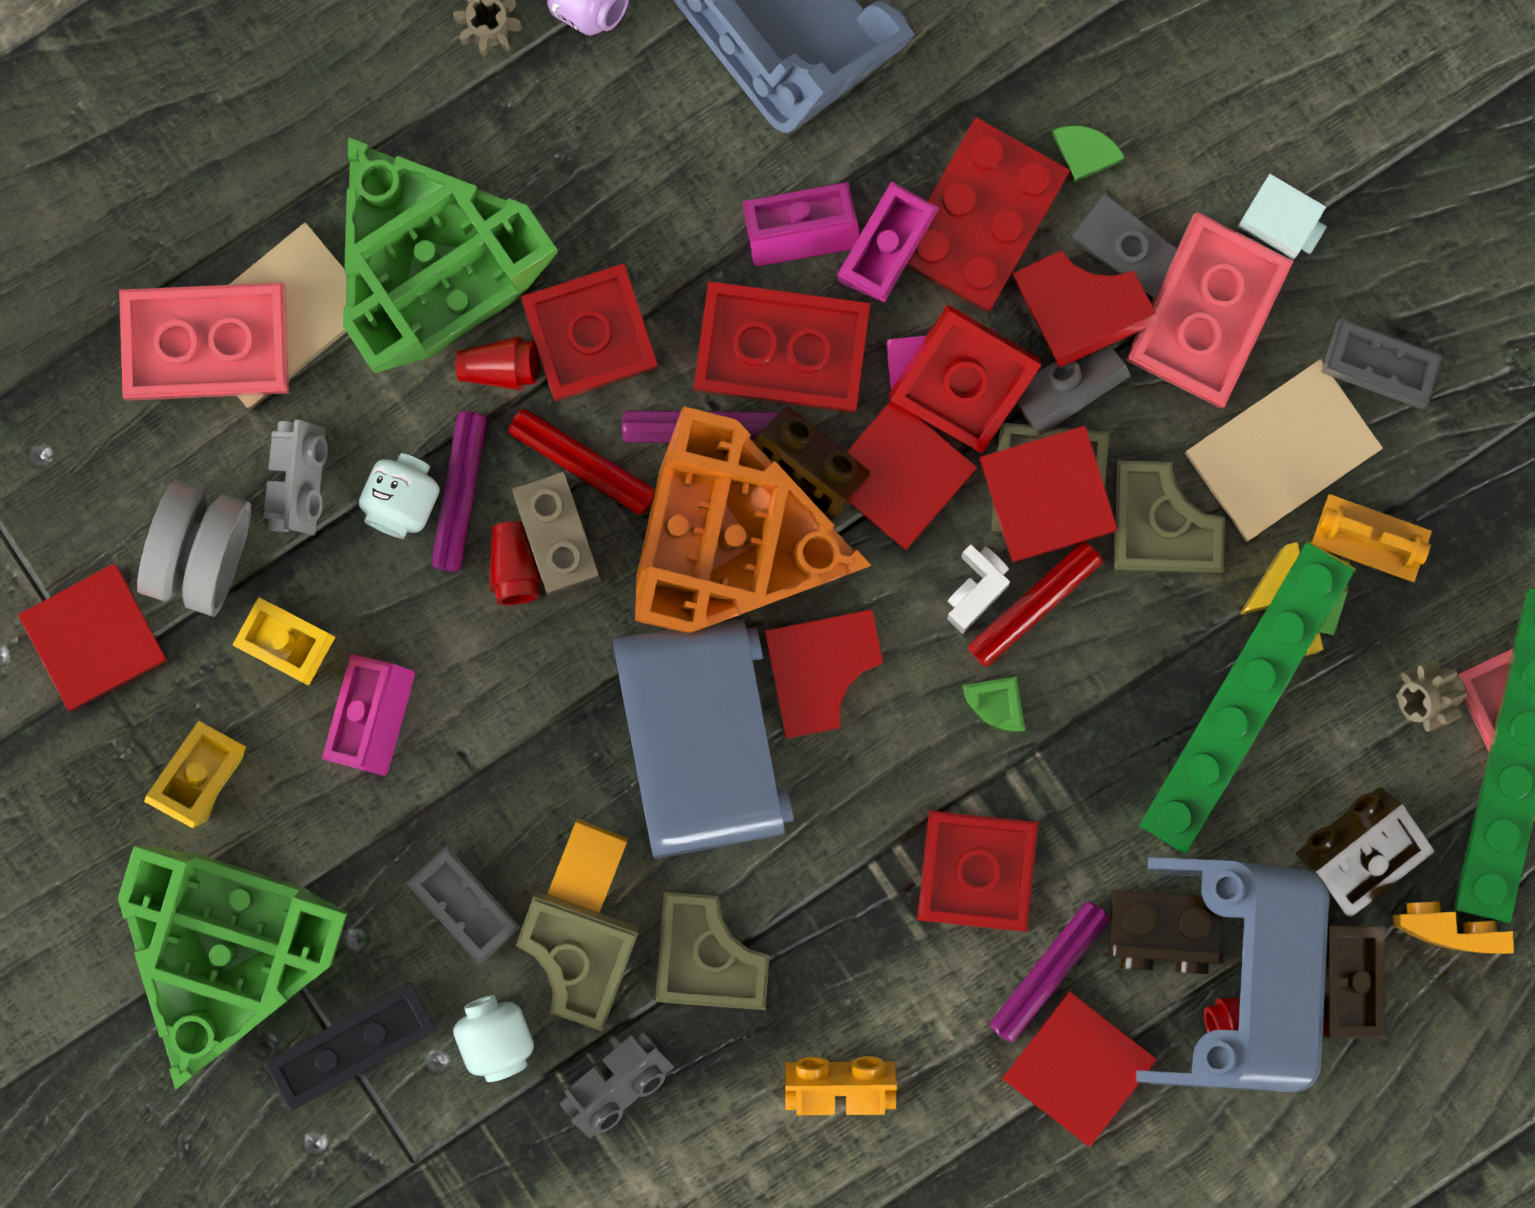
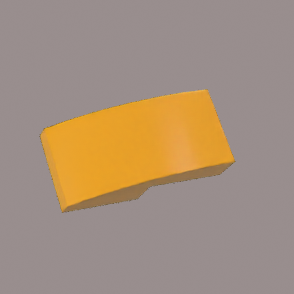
M576 819L547 894L600 913L628 838Z
M1440 902L1406 903L1407 914L1392 915L1394 927L1427 943L1465 952L1514 953L1513 931L1497 932L1496 921L1463 922V933L1457 934L1456 912L1441 913Z

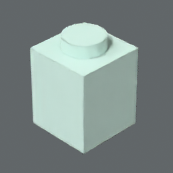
M1269 174L1236 230L1263 246L1294 260L1301 249L1311 254L1327 226L1318 220L1326 206Z

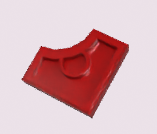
M1061 250L1012 273L1014 281L1058 368L1158 323L1157 314L1134 271L1115 276L1091 274L1075 266Z
M872 610L765 631L786 739L840 729V705L847 688L863 672L883 664Z

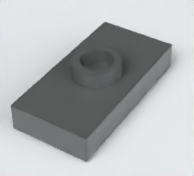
M1106 194L1101 197L1070 238V240L1116 275L1134 271L1150 301H1153L1177 252V248Z
M1341 318L1336 322L1321 373L1423 409L1429 403L1442 355Z
M1108 345L1061 368H1058L1056 362H1053L1035 374L1015 406L1039 436H1041L1131 375L1126 364Z
M448 846L441 850L406 882L409 888L479 965L484 963L522 928Z

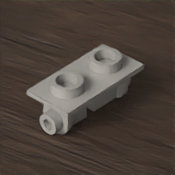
M294 420V422L279 421L277 431L272 432L268 470L286 472L285 482L267 481L263 519L268 520V531L289 532L291 530L315 536L317 520L322 512V497L320 494L322 466L325 464L328 455L325 427L302 420Z

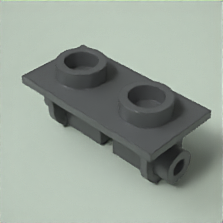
M644 1031L636 1038L631 1034L603 1059L604 1063L614 1074L610 1079L606 1081L597 1069L593 1067L570 1088L564 1091L567 1097L559 1103L560 1106L570 1116L572 1123L590 1139L597 1133H603L613 1128L622 1118L623 1110L639 1097H645L655 1092L663 1084L665 1075L674 1068L657 1050V1046Z

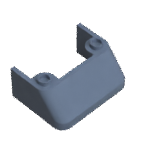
M1148 857V869L1170 876L1202 877V896L1211 911L1223 917L1244 918L1239 1031L1214 1030L1200 1038L1193 1052L1192 1074L1137 1070L1136 1082L1157 1085L1292 1093L1301 1092L1311 1087L1319 1077L1322 1056L1329 892L1325 882L1315 873L1299 868L1224 860Z

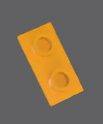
M1328 494L1311 543L1332 554L1414 583L1420 564L1423 565L1428 556L1431 546L1428 542L1432 531Z
M863 1056L854 1059L852 1062H829L821 1057H805L797 1062H785V1110H796V1116L835 1115V1096H846V1115H885V1109H896L897 1082L895 1061H883L878 1057Z

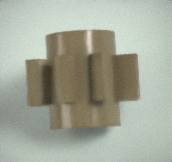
M467 0L468 6L466 11L459 10L453 12L454 20L457 23L468 25V28L459 35L460 43L465 45L474 39L479 44L480 53L483 57H486L489 47L500 45L502 49L508 51L510 47L506 37L509 31L516 32L522 29L520 20L507 17V14L516 7L515 0H504L503 2L500 0ZM483 12L489 17L495 16L498 26L492 30L486 25L480 26L477 16Z
M1432 659L1402 672L1401 677L1406 684L1401 687L1399 693L1396 694V698H1398L1399 707L1406 716L1407 721L1423 722L1425 731L1429 732L1462 717L1461 711L1457 706L1462 703L1464 697L1467 696V692H1465L1463 681L1457 674L1456 669H1440L1438 660Z

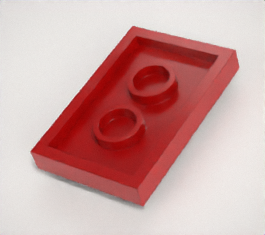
M975 117L928 199V202L939 207V210L906 267L981 310L990 313L1069 175L1070 170Z
M708 281L694 392L856 413L871 303Z

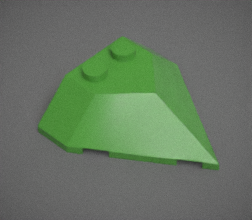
M348 137L350 171L346 202L345 275L347 276L343 327L374 373L432 357L521 298L558 253L557 248L527 205L509 198L507 200L479 190L473 184L397 156L395 158L369 148L368 144Z
M135 845L131 853L118 901L123 918L127 919L136 948L134 954L159 1037L163 1038L171 1064L169 1070L175 1090L332 965L348 912L304 887L201 854Z

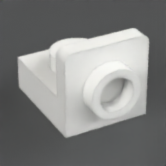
M970 544L962 553V559L983 579L976 584L969 578L948 600L954 609L948 614L947 620L962 634L997 600L1010 584V581L1004 576L1009 568L986 546L979 552Z

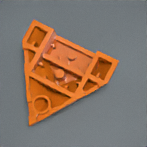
M685 406L682 408L659 470L655 495L651 506L636 574L635 621L690 634L868 568L871 564L858 550L854 551L833 529L835 525L776 461L772 462L749 438L751 434L738 420Z

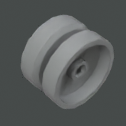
M174 479L162 496L149 529L139 566L137 592L168 602L182 587V598L187 609L215 617L220 611L236 575L248 534L251 504L247 501L221 494L207 509V499L202 487Z

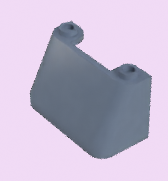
M673 0L766 120L777 130L786 133L796 129L905 47L915 35L908 26L903 14L896 7L884 1H876L863 9L856 0Z
M744 618L722 621L690 634L667 629L613 638L615 658L653 857L659 859L785 835L783 823L794 821L788 788L777 790L752 662L763 659L757 627L746 629Z

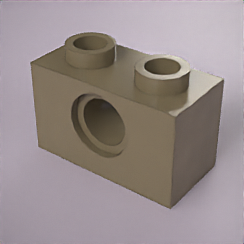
M561 472L511 489L548 597L551 599L601 582L565 473Z

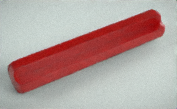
M521 409L511 422L508 431L517 440L636 514L643 515L649 509L653 502L655 490L646 483L526 409Z
M1080 543L969 644L968 649L972 656L984 667L990 666L1102 564L1103 560L1100 554L1089 543Z

